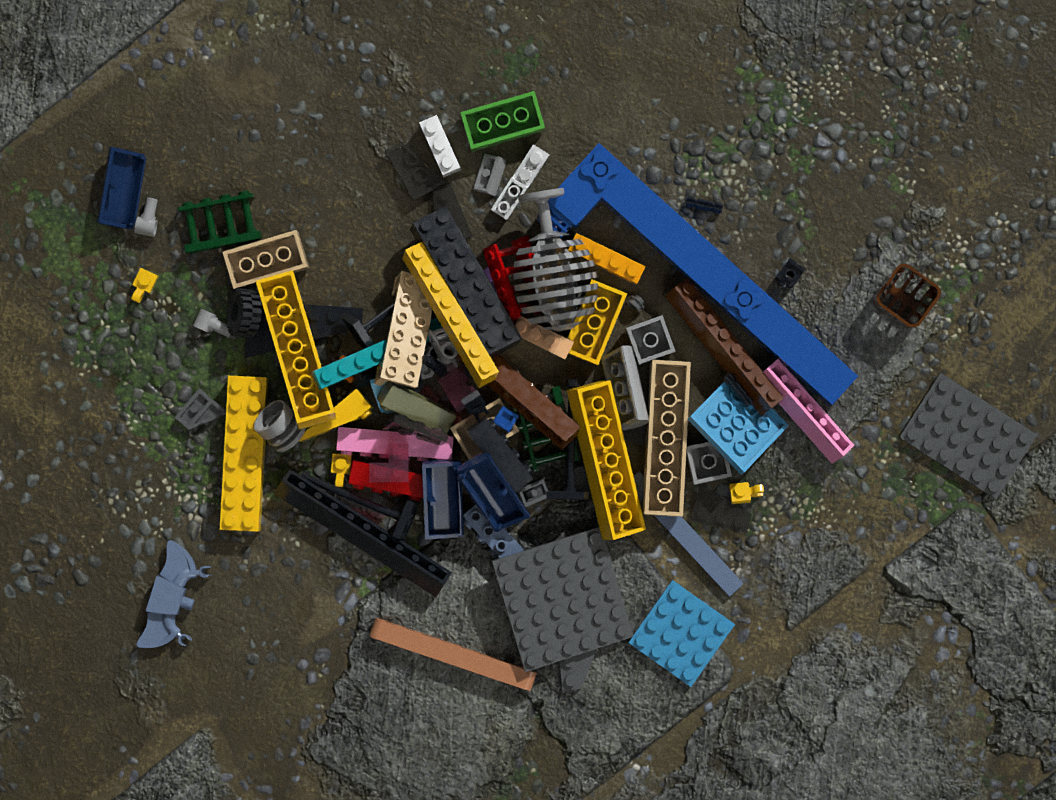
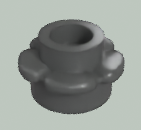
M638 295L629 297L627 305L631 310L638 313L644 309V300Z

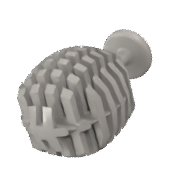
M564 188L518 195L520 203L533 201L537 203L542 233L529 240H538L536 246L518 249L516 254L534 253L532 259L514 262V268L533 265V270L513 274L514 279L533 277L534 282L514 285L515 291L535 288L536 292L535 294L518 296L517 300L518 303L538 300L539 305L521 308L523 314L542 311L544 316L533 317L527 320L531 324L549 322L552 326L543 329L554 331L569 330L584 322L573 321L575 317L592 314L595 307L577 310V306L595 302L598 296L578 298V293L598 289V283L578 286L577 281L597 277L596 272L576 275L575 269L595 266L593 260L573 264L572 258L591 255L588 249L574 252L568 251L567 247L584 244L581 239L562 241L559 236L570 234L553 231L548 201L551 198L563 196Z

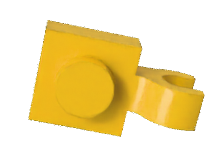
M140 268L132 284L137 289L131 299L140 303L145 291L151 294L159 276Z
M332 454L331 473H337L336 487H344L345 474L351 473L352 455Z
M748 482L729 484L731 504L750 503L751 497H762L764 493L763 485L749 487Z

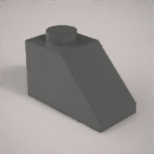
M544 479L522 487L515 493L524 507L546 499L548 489Z

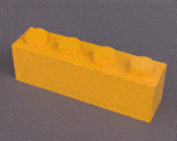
M576 233L573 240L581 239L584 244L570 246L569 252L588 249L591 255L580 256L579 258L585 261L593 260L595 266L637 285L646 266Z

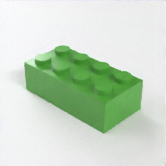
M535 91L460 112L471 152L545 131Z

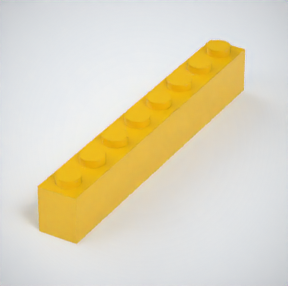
M420 242L406 249L402 258L477 386L480 388L496 380L499 373L498 369L423 243Z

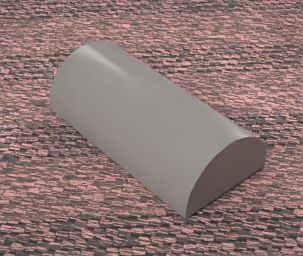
M621 346L601 357L605 378L606 380H611L622 430H629L647 424L649 418L633 347Z

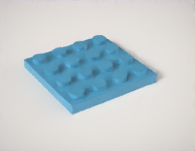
M723 382L695 410L688 420L742 475L789 425L773 408L761 416L752 404L744 407L741 399H738L729 388V384L727 385Z
M671 580L628 643L691 687L735 624L681 585Z

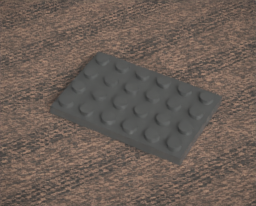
M942 373L938 374L899 435L900 439L994 499L998 498L1037 437L1036 433Z

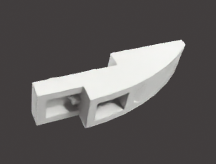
M533 145L491 210L508 220L519 204L518 195L527 192L548 159L549 154Z

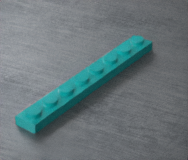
M438 318L430 320L428 331L442 328ZM387 339L313 371L312 375L319 390L380 364L384 358Z

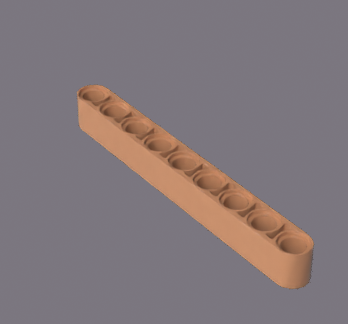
M379 618L374 619L369 634L374 639L531 691L537 674L533 670L524 672L521 666Z

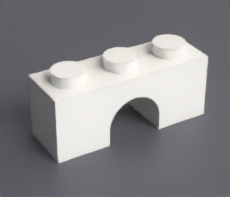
M435 115L419 122L443 178L460 171V166L438 116Z

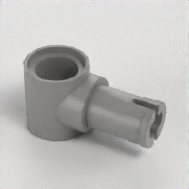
M147 197L144 212L141 214V217H137L134 232L136 234L155 236L158 224L155 217L157 199Z
M200 308L193 324L194 327L208 333L209 331H215L224 336H230L229 328H227L225 323L219 321L215 314Z

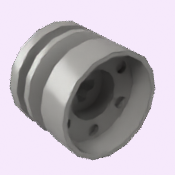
M277 400L267 405L257 416L254 423L255 431L262 438L267 439V442L277 452H284L292 448L301 439L306 428L299 430L292 409L282 400Z

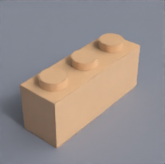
M522 316L516 320L515 327L523 339L566 359L574 343L573 341L548 329H543L544 327L538 324H531Z

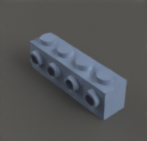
M476 504L463 515L465 518L463 520L464 524L469 529H475L477 532L475 536L482 544L486 542L489 545L488 551L495 559L524 551L505 528L499 532H494Z

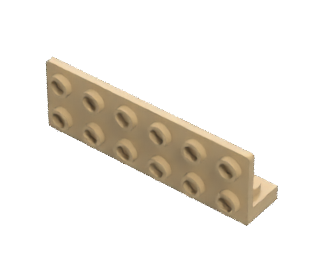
M401 271L394 281L392 296L396 298L384 358L377 366L374 384L382 386L386 381L416 388L419 382L423 361L422 356L425 351L432 308L412 274Z

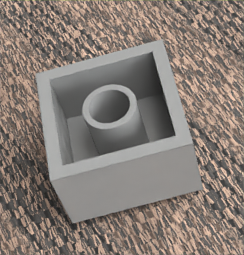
M663 315L625 329L638 365L675 352Z
M710 442L686 446V456L694 485L732 476L729 462Z

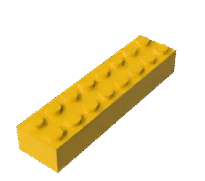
M293 270L256 280L299 430L336 419L328 387L319 390L312 375L313 371L322 367Z
M228 376L220 530L261 531L266 439L262 438L255 431L254 423L260 412L268 405L269 378Z
M611 380L598 381L566 390L573 419L580 426L577 436L602 540H616L646 530Z

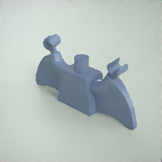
M172 540L167 542L166 563L160 575L156 576L146 609L148 612L147 625L136 644L139 648L159 647L172 641L175 637L178 638L180 645L187 646L184 644L183 639L186 637L192 641L191 636L180 633L181 630L175 624V615H179L181 608L192 610L195 602L194 599L185 597L187 588L184 586L189 579L197 578L198 575L203 578L212 576V574H205V569L211 568V566H203L197 570L195 562L187 550Z

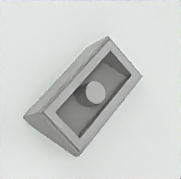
M484 153L473 190L496 196L506 160Z

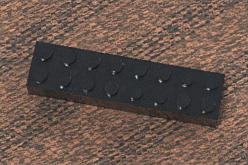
M445 206L413 222L410 228L417 244L422 242L489 356L493 358L517 346L522 337L448 208Z

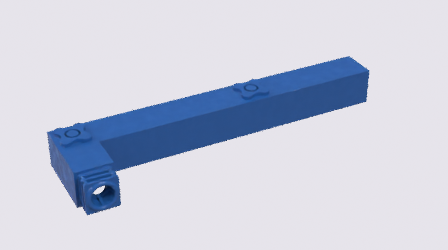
M600 143L595 146L558 187L564 188V195L549 199L553 231L566 234L568 230L576 229L591 211L602 202L685 278H688L695 287L775 359H779L795 377L828 406L833 405L858 377L856 373ZM538 214V215H537V221H538V223L540 224L539 214Z

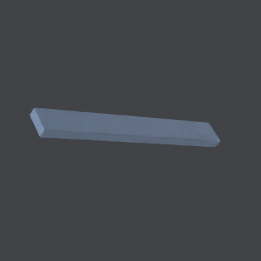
M638 471L633 477L638 498L643 503L644 476ZM655 516L729 597L744 584L682 517Z

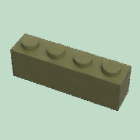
M386 381L377 396L382 409L388 412L393 410L397 412L396 415L405 420L409 418L419 427L424 425L428 427L430 432L436 435L440 433L446 436L457 417L451 409L394 382Z

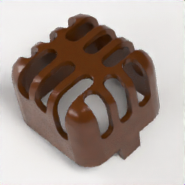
M901 264L893 269L884 284L880 286L879 291L874 294L873 304L876 308L882 309L884 314L891 317L902 327L911 329L921 324L939 299L941 291L935 283L908 264ZM905 270L910 271L912 274L899 289L896 288L895 283ZM896 274V275H897V279H896V280H892V279L894 278V275ZM914 277L917 278L920 282L910 295H906L904 293L905 288ZM890 284V289L886 290L885 288ZM923 284L929 287L927 292L919 302H915L913 299L914 295ZM883 292L884 297L880 299V295ZM887 294H892L893 299L886 307L881 302ZM924 297L932 299L928 305L923 303ZM897 300H900L902 306L897 313H894L890 309ZM917 306L925 308L921 314L916 312ZM906 307H910L912 310L911 314L906 320L900 317L901 313ZM911 315L918 317L915 323L909 320Z

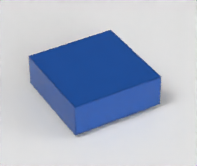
M502 406L494 422L499 427L510 432L519 416Z

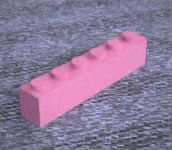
M779 359L763 370V373L784 397L779 402L780 406L831 464L842 458L854 446Z
M338 427L336 450H341V454L352 455V451L360 452V456L371 457L372 453H378L380 458H390L391 455H398V459L410 460V456L417 457V461H429V458L446 460L452 459L454 437Z

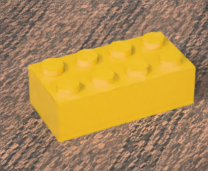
M591 279L590 284L598 283V289L586 291L584 297L598 295L597 301L581 304L580 309L593 307L595 309L592 314L575 318L574 322H584L571 329L567 339L574 343L568 354L598 366L627 293Z

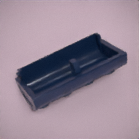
M109 147L96 223L130 230L135 226L146 164L145 154Z
M481 454L466 461L457 470L458 479L494 532H499L506 527L530 518L529 512L513 491L490 454Z
M431 460L422 463L425 540L457 538L464 535L462 483L458 479L459 475L457 474V470L461 466L459 460Z

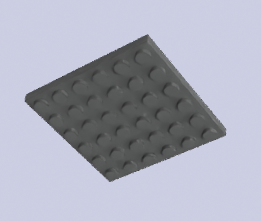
M599 527L491 561L524 672L633 637L606 541L602 540Z

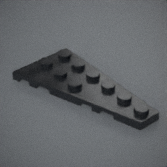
M262 302L260 309H262V314H260L261 321L258 323L259 329H256L257 333L254 337H246L245 359L276 350ZM303 304L313 340L349 331L340 317L344 312L358 319L361 324L363 323V308Z

